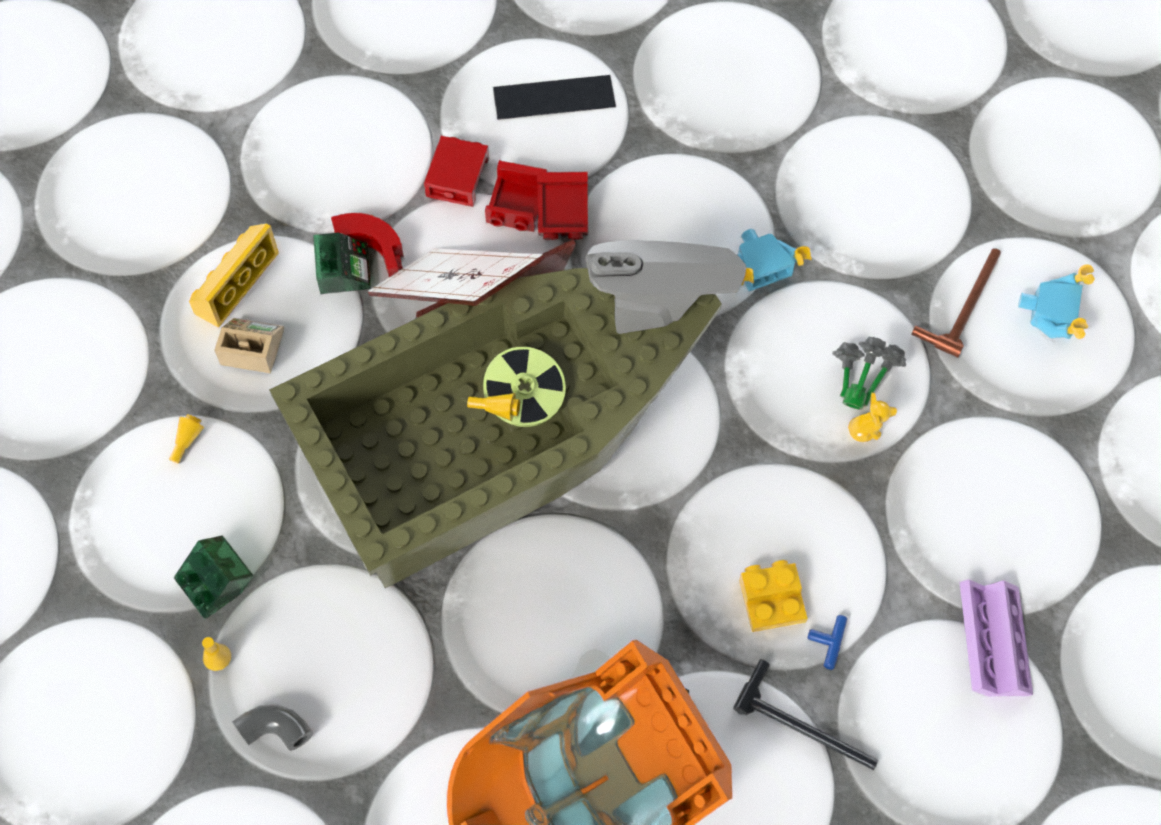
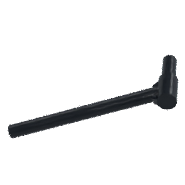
M759 659L749 681L745 683L733 707L736 712L747 715L756 710L871 770L875 769L878 759L760 700L761 694L758 687L770 664L763 659Z

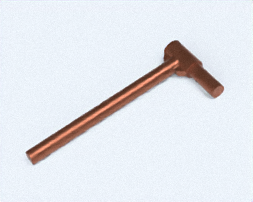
M996 248L991 250L950 334L946 333L938 336L915 325L911 335L935 345V348L958 358L964 347L959 337L992 273L1001 251Z

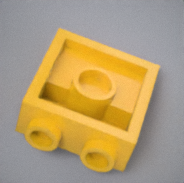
M779 560L772 563L770 568L761 569L760 565H752L744 569L745 572L741 573L739 583L752 632L807 622L808 618L801 595L802 586L795 563L788 564L787 560Z

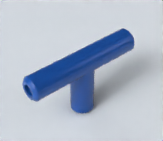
M844 615L836 617L832 635L810 629L808 632V640L829 646L824 661V667L829 670L835 669L848 620Z

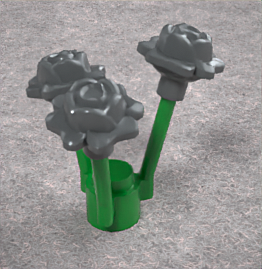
M870 336L865 342H859L866 356L855 343L843 342L836 351L832 352V355L843 361L844 377L843 388L840 397L844 398L842 403L857 410H862L864 405L868 406L871 393H874L886 372H890L893 366L905 367L907 365L903 349L895 344H889L888 347H885L886 341ZM882 356L884 360L881 365L882 369L867 393H865L866 388L863 386L871 364L875 363L876 357ZM865 357L864 361L866 363L858 384H851L849 388L850 370L853 369V362Z

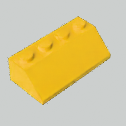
M269 224L250 226L245 233L238 237L234 247L224 254L216 269L209 272L206 281L199 289L192 293L189 300L195 315L218 328L222 325L279 254L273 231Z

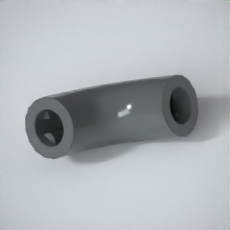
M277 704L258 706L232 721L248 745L265 734H275L281 738L288 750L292 751L304 745L313 736V732L308 724L294 710Z

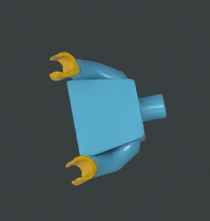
M748 229L741 235L744 243L739 246L737 255L746 264L742 285L745 281L749 292L792 276L795 262L801 266L804 264V259L812 260L810 248L807 246L797 249L793 248L781 240H777L772 234L758 237L754 229Z
M1085 264L1079 268L1078 275L1072 273L1061 278L1042 282L1037 288L1035 295L1021 293L1018 308L1032 310L1030 324L1037 327L1049 338L1064 337L1070 339L1074 334L1076 338L1083 339L1086 335L1084 329H1087L1088 325L1084 318H1078L1083 285L1079 284L1081 281L1087 285L1094 282L1093 274H1089L1094 272L1093 267Z

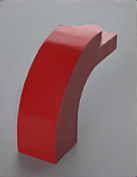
M345 213L331 217L339 251L342 250L341 246H343V250L349 249L347 239L350 237L352 248L354 247L353 243L356 245L355 247H359L356 242L359 241L360 246L364 243L365 247L376 250L383 257L389 277L399 272L398 270L403 269L400 259L404 257L402 243L398 234L388 223L378 217L364 213ZM340 234L345 235V239L341 238Z

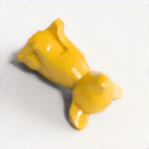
M875 392L871 393L870 412L857 416L849 422L848 429L850 435L859 442L880 439L881 432L879 430L884 422L896 415L897 409L890 407L886 402L877 401Z

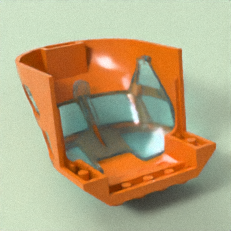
M633 640L595 672L526 692L476 734L460 751L450 773L447 788L449 825H696L732 799V764L669 661L638 640Z

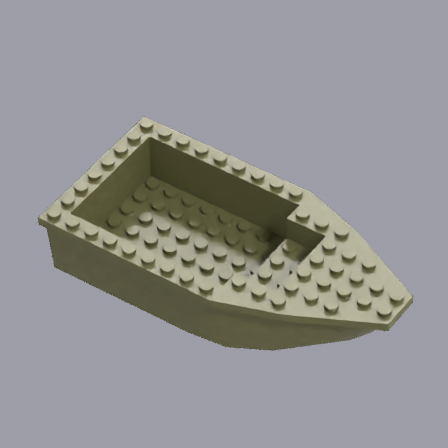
M576 268L504 280L475 301L453 300L269 389L369 575L377 573L386 589L552 502L599 472L635 429L650 404L658 397L719 313L722 303L716 294H704L697 298L678 321H674L664 327L619 334L616 331L615 295L599 291L590 282L587 268ZM514 347L535 348L548 354L559 365L565 379V397L557 413L545 423L532 427L514 426L501 420L495 414L485 411V409L467 407L469 396L485 398L483 380L486 370L491 361L505 350ZM520 381L519 390L525 389L529 392L530 384H523Z

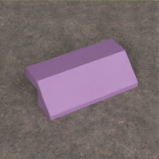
M970 579L960 582L972 691L988 697L1033 695L1019 587L1006 581L986 586Z

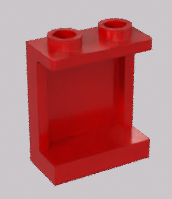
M441 135L424 181L426 197L473 207L476 200L475 190L484 163L489 161L488 145Z
M499 160L497 179L489 205L485 207L486 223L497 227H511L518 231L534 232L538 219L537 172H547V169Z
M537 172L538 236H543L544 240H557L558 236H568L570 240L583 239V235H588V172Z

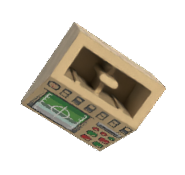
M233 318L221 328L214 349L220 365L271 373L284 332V326Z

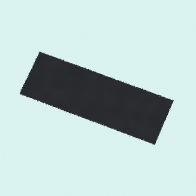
M610 75L493 87L497 120L616 107Z

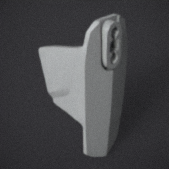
M620 240L594 245L586 255L590 282L599 291L615 295L616 331L619 334L664 327L674 321H678L701 295L737 293L746 272V264L729 248L701 244Z

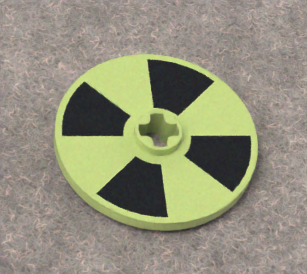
M514 347L503 351L491 361L484 375L483 392L485 398L515 393L516 399H520L519 415L514 416L512 421L497 416L514 426L532 427L545 423L557 413L565 397V379L559 365L548 354L535 348ZM520 381L523 384H530L529 392L525 389L519 390Z

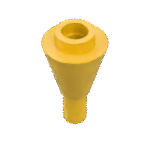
M515 393L487 398L469 396L467 407L485 409L489 413L512 421L514 416L519 415L520 399H516Z
M189 414L186 417H179L175 439L176 445L169 458L170 461L179 464L185 449L192 444L204 429V426L200 424L202 420Z
M211 637L204 638L202 641L204 665L212 671H219L227 667L231 660L230 649L223 644L214 642Z

